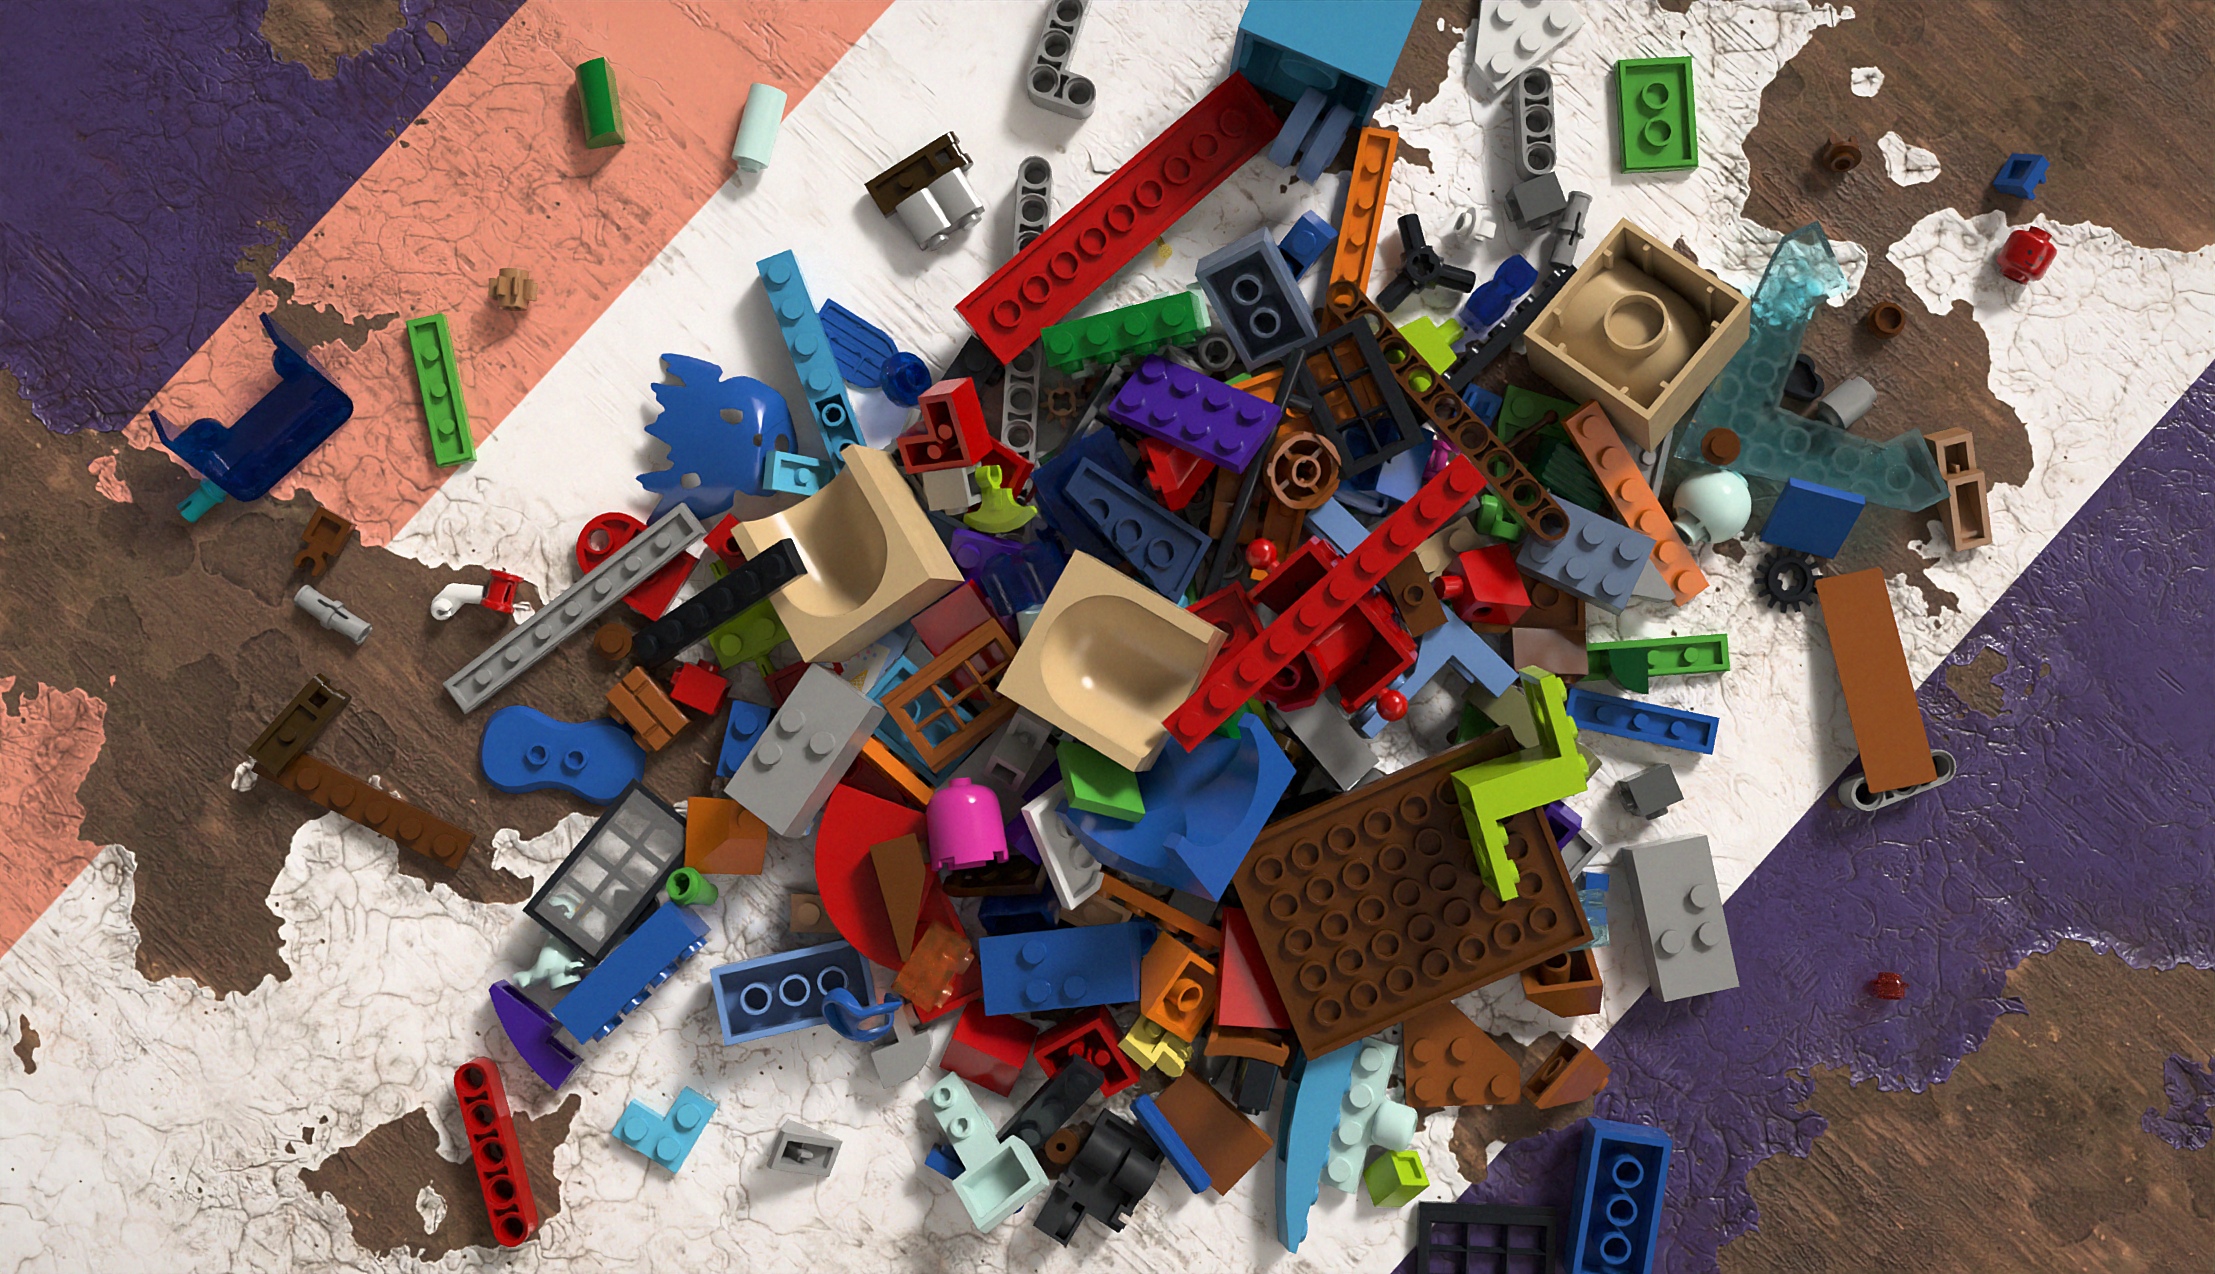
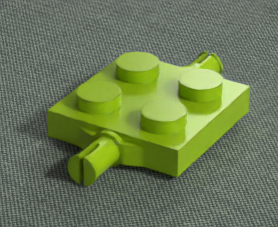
M722 559L709 564L717 581L729 574L728 568ZM769 598L708 636L723 670H728L743 662L755 661L763 681H765L764 677L776 672L768 654L778 645L791 639Z

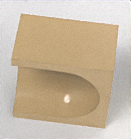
M1622 217L1523 333L1529 366L1532 371L1579 404L1583 405L1590 399L1597 400L1614 428L1651 453L1748 340L1751 300L1628 219Z
M851 444L840 452L846 462L843 469L821 490L785 511L760 520L742 521L730 530L747 561L781 539L792 538L808 574L769 597V600L805 663L846 662L965 582L890 452Z
M1075 550L996 690L1132 772L1150 771L1171 736L1161 722L1196 692L1228 634L1099 559Z

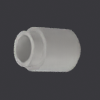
M1857 376L1853 380L1847 379L1818 402L1819 412L1817 416L1828 429L1833 430L1835 428L1839 431H1844L1872 408V403L1877 399V394L1864 378Z

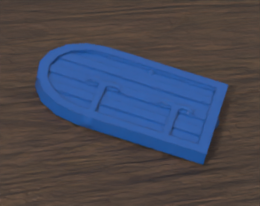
M828 298L818 315L842 377L847 382L862 388H878L887 384L895 376L899 366V351L895 342L882 329H878Z

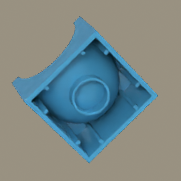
M1249 0L1238 26L1229 76L1239 70L1251 85L1296 104L1311 85L1327 95V104L1322 113L1326 116L1334 105L1341 103L1356 112L1350 126L1362 130V126L1369 127L1422 0Z

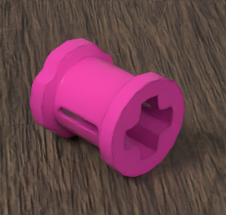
M1433 439V453L1425 465L1421 480L1429 482L1446 467L1448 453L1453 451L1444 441ZM1434 454H1435L1434 464H1433V467L1431 468V466H1432V461H1433V456H1434Z

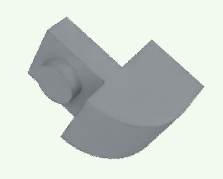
M1020 705L982 774L1016 793L1050 735L1054 724Z
M904 996L898 997L903 1001V1005L897 1011H894L893 1028L897 1039L874 1047L870 1053L883 1089L905 1082L917 1075L927 1062L933 1047V1031L931 1026L916 1030L915 1026L920 1024L916 1009L912 1002L906 1004Z

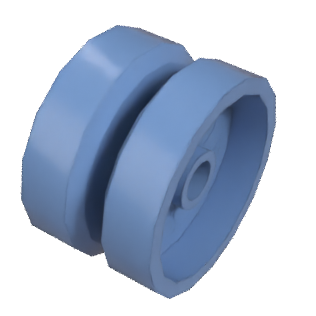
M1310 85L1285 122L1267 159L1285 169L1293 163L1300 151L1304 154L1296 168V177L1313 187L1326 166H1330L1347 137L1345 134L1356 112L1338 103L1330 109L1323 121L1319 118L1327 104V95Z

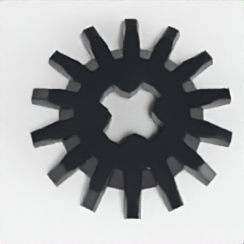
M1782 546L1776 548V559L1769 553H1766L1764 557L1769 566L1765 567L1760 564L1756 566L1757 570L1765 574L1764 578L1754 579V584H1765L1766 586L1765 589L1757 594L1759 598L1770 594L1771 598L1767 607L1772 609L1775 603L1779 601L1780 613L1787 612L1788 604H1791L1795 613L1800 612V601H1803L1810 607L1813 602L1808 597V594L1818 595L1817 589L1813 587V581L1823 579L1822 575L1812 574V570L1820 566L1818 562L1815 561L1808 565L1805 561L1810 553L1804 552L1800 557H1797L1796 550L1791 548L1788 555H1784ZM1790 569L1793 571V578L1797 580V585L1789 586L1787 590L1781 588L1783 582L1778 579L1779 573L1785 574Z

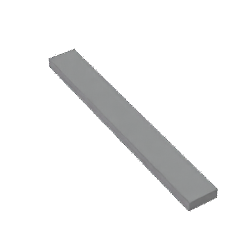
M683 502L445 681L443 683L444 687L464 714L472 712L707 534L706 530L688 506Z

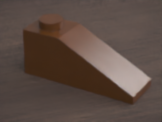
M915 833L869 846L902 963L910 961L926 874L924 864L931 863L925 840L917 842Z

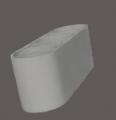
M1534 66L1526 69L1521 74L1512 89L1515 169L1517 176L1523 182L1550 173L1557 159L1553 81L1547 70ZM1531 82L1536 84L1540 94H1529L1524 88V83ZM1534 119L1538 121L1542 127V132L1536 133L1529 130L1526 120ZM1537 156L1540 158L1544 169H1533L1528 163V157Z
M1930 749L1932 757L1937 762V781L1870 793L1865 773L1862 771L1847 777L1841 782L1838 796L1841 803L1847 808L1862 811L1876 810L1950 781L1956 773V761L1947 751ZM1863 784L1867 789V797L1860 803L1855 793L1858 786Z

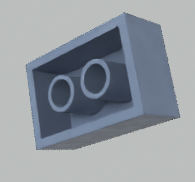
M1267 226L1198 260L1195 276L1248 372L1286 355L1293 350V347L1299 348L1317 339L1318 322Z
M1549 493L1569 517L1570 526L1565 539L1554 547L1541 546L1528 534L1515 562L1517 570L1619 617L1626 607L1656 540ZM1546 518L1539 523L1542 532L1546 535L1552 536L1561 532V525L1553 518Z

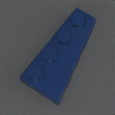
M1084 456L1081 457L1063 486L1061 493L1161 596L1178 605L1213 539Z

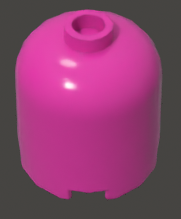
M970 777L957 778L948 781L949 788L939 790L931 796L927 804L926 815L932 871L941 870L943 863H947L948 871L986 866L985 861L994 860V856H997V863L1009 861L1001 807L997 795L991 788L985 785H972Z

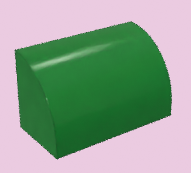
M604 57L580 64L575 69V78L587 148L595 149L625 144L624 128L613 68Z

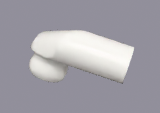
M458 583L447 585L432 601L430 609L432 616L437 620H446L465 603L480 604L481 599L486 598V586Z

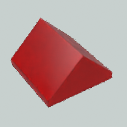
M975 999L967 1003L939 1067L949 1072L954 1071L958 1076L1008 1098L1022 1071L1039 1027L1011 1014L986 1016L985 1003Z

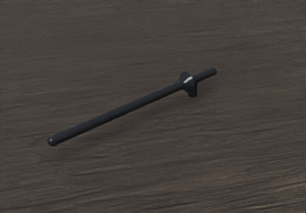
M1293 347L1272 402L1281 407L1282 417L1249 463L1198 601L1217 592L1262 476L1266 455L1276 439L1280 426L1295 420L1285 415L1287 408L1304 415L1311 411L1312 401L1293 393L1308 354L1305 350Z

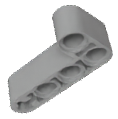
M1053 0L1027 74L1028 96L1031 102L1040 108L1073 119H1086L1096 109L1095 85L1087 77L1070 72L1069 70L1093 0ZM1065 10H1072L1078 15L1076 19L1070 22H1064L1058 16ZM1052 45H1060L1066 50L1060 57H1051L1046 51ZM1040 80H1049L1054 85L1049 92L1045 93L1037 91L1034 86ZM1078 91L1084 92L1090 97L1086 103L1081 105L1073 103L1069 98Z

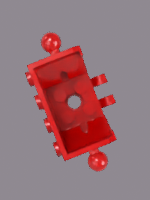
M1314 535L1280 564L1277 561L1275 545L1267 539H1256L1246 549V560L1252 568L1265 570L1268 575L1245 595L1255 606L1261 602L1277 615H1281L1344 557L1341 554L1338 555L1337 551L1326 539L1320 540ZM1373 586L1355 604L1375 626L1374 637L1361 662L1338 679L1335 685L1342 696L1339 704L1349 715L1370 698L1374 697L1377 700L1376 710L1379 716L1386 721L1395 722L1406 715L1408 701L1401 692L1389 690L1386 685L1416 661L1418 654L1415 649L1417 645L1409 634L1400 627V622L1396 618L1397 613L1393 610L1396 607L1395 603L1382 590L1378 592Z

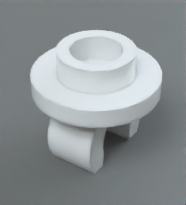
M1474 207L1469 208L1466 212H1462L1454 225L1457 241L1463 245H1468L1473 240L1484 242V238L1492 240L1496 229L1495 223L1481 220V211Z

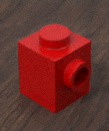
M729 513L703 541L734 571L746 563L747 559L730 531L741 521Z
M699 658L697 664L685 662L684 667H677L670 681V687L674 688L670 697L710 715H719L734 681L718 674L719 666Z

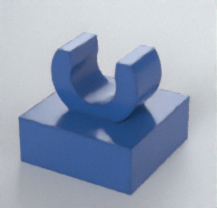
M2012 153L1992 184L1999 193L2015 194L2019 199L2034 200L2036 196L2032 191L2037 184H2044L2046 182L2044 173L2050 163L2043 155Z
M1471 382L1466 385L1461 396L1466 405L1489 428L1503 398ZM1454 410V412H1453L1451 418H1454L1455 415L1457 414L1455 410Z

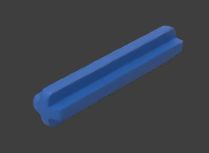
M1142 1094L1135 1098L1129 1106L1130 1110L1194 1194L1205 1191L1212 1183V1180L1149 1095Z

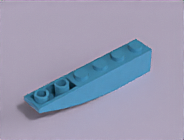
M792 249L757 261L756 265L837 476L846 463L840 452L851 444L867 447L800 263Z
M1362 1039L1309 1062L1300 1042L1298 1044L1285 1090L1279 1121L1275 1160V1206L1278 1241L1291 1253H1297L1299 1243H1302L1307 1235L1308 1222L1306 1219L1310 1206H1313L1318 1198L1319 1186L1317 1182L1321 1169L1326 1167L1329 1160V1141L1332 1132L1337 1130L1340 1123L1341 1113L1339 1107L1343 1095H1346L1350 1089V1070L1354 1058H1357L1360 1054Z

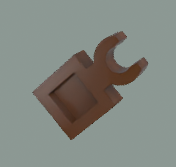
M319 505L300 538L310 543L306 550H302L296 555L293 565L304 568L306 562L313 558L315 567L311 575L319 578L322 577L328 568L326 559L328 554L333 557H340L357 524Z

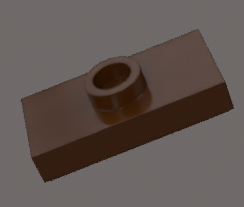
M1416 551L1411 552L1383 577L1411 638L1449 622Z

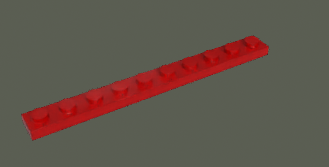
M1460 453L1162 721L1161 724L1187 753L1192 751L1489 482Z

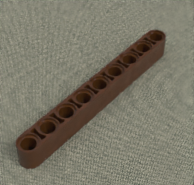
M1337 280L1332 283L1325 295L1327 311L1331 319L1340 327L1364 315L1367 322L1378 325L1379 330L1374 336L1383 354L1385 355L1390 350H1399L1405 356L1400 363H1388L1408 403L1457 456L1462 453L1489 482L1485 487L1537 543L1545 547H1554L1560 544L1565 539L1570 526L1569 517L1562 507L1357 285L1349 280ZM1340 295H1348L1354 300L1351 306L1343 309L1336 307L1333 302ZM1417 377L1427 379L1431 385L1424 392H1416L1410 388L1409 383ZM1442 405H1449L1455 409L1457 414L1454 418L1445 421L1436 416L1435 410ZM1467 433H1475L1482 439V444L1475 449H1469L1463 446L1460 439ZM1494 461H1500L1506 464L1509 472L1503 477H1493L1488 473L1487 466ZM1518 490H1528L1533 494L1535 502L1530 506H1520L1513 499L1514 493ZM1546 518H1553L1561 525V532L1557 535H1546L1542 532L1539 523Z

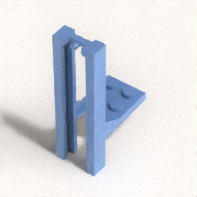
M1333 497L1318 508L1311 509L1304 517L1302 524L1313 536L1315 535L1320 540L1326 539L1337 551L1338 555L1341 554L1344 558L1371 534ZM1382 578L1374 585V588L1378 592L1382 590L1393 601ZM1439 600L1449 622L1412 638L1417 645L1415 649L1418 654L1416 661L1404 670V674H1399L1386 687L1389 690L1401 692L1409 701L1447 663L1469 685L1476 680L1494 698H1499L1519 675ZM1395 607L1393 610L1397 613V616L1402 620L1397 607ZM1369 701L1354 716L1358 722L1352 729L1363 739H1373L1389 721L1379 716L1376 710V702L1373 701L1371 703Z

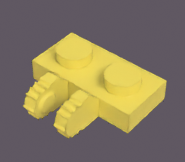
M1141 1011L1117 1045L1144 1070L1147 1071L1156 1062L1157 1067L1162 1072L1164 1071L1169 1077L1173 1078L1182 1075L1185 1067L1184 1063L1190 1062L1195 1051L1187 1041L1143 1015Z

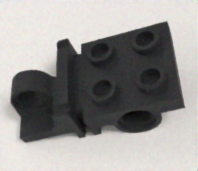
M1103 1108L1064 1172V1175L1072 1181L1069 1186H1066L1059 1180L1057 1181L1033 1226L1065 1247L1068 1245L1086 1213L1117 1233H1120L1127 1224L1119 1220L1118 1217L1122 1212L1131 1218L1137 1203L1143 1199L1153 1185L1160 1171V1165L1166 1156L1150 1136L1108 1109Z

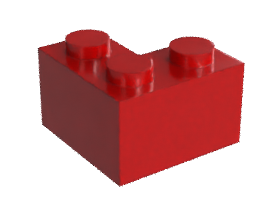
M972 377L939 381L918 396L917 399L924 421L915 423L896 438L907 474L973 466L993 449Z
M1105 1004L1089 1006L1037 1035L1033 1055L1048 1078L1074 1052L1105 1073L1104 1083L1099 1088L1106 1099L1135 1084L1140 1078L1141 1066L1117 1046L1124 1033Z

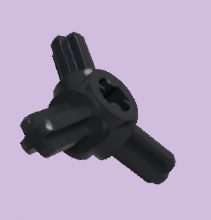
M1406 214L1399 217L1397 225L1404 252L1399 255L1401 265L1395 270L1397 277L1376 296L1375 302L1378 307L1388 314L1392 313L1412 292L1420 294L1425 288L1435 290L1436 285L1466 294L1471 293L1475 285L1476 274L1472 271L1443 263L1444 257L1438 256L1434 252L1432 245H1426L1417 214ZM1418 262L1424 264L1423 270L1426 272L1423 276L1417 274L1418 268L1415 266Z

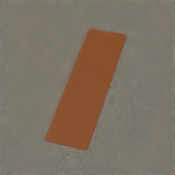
M1877 567L1816 580L1815 585L1869 792L1878 793L1937 781L1938 777L1882 569Z

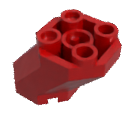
M1151 435L1136 441L1143 462L1151 460V462L1144 465L1154 491L1159 490L1155 492L1158 503L1170 512L1184 508L1216 465Z
M1353 604L1253 695L1255 700L1264 704L1266 700L1277 704L1276 709L1285 713L1314 706L1322 692L1361 662L1374 637L1375 626L1356 604Z

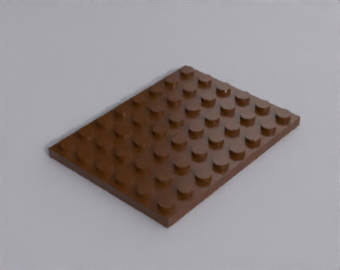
M1509 725L1500 726L1263 827L1232 877V882L1308 1062L1595 939L1542 805L1496 820V822H1502L1508 836L1509 844L1504 846L1507 860L1512 859L1518 870L1520 882L1515 884L1518 897L1502 901L1482 882L1450 773L1520 751Z

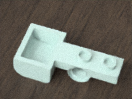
M952 1071L923 1094L966 1168V1171L951 1183L979 1231L987 1234L1050 1185L1040 1164L1023 1140L1011 1135L1004 1142L999 1143L995 1136L997 1130L993 1122L976 1104L962 1078L956 1072Z

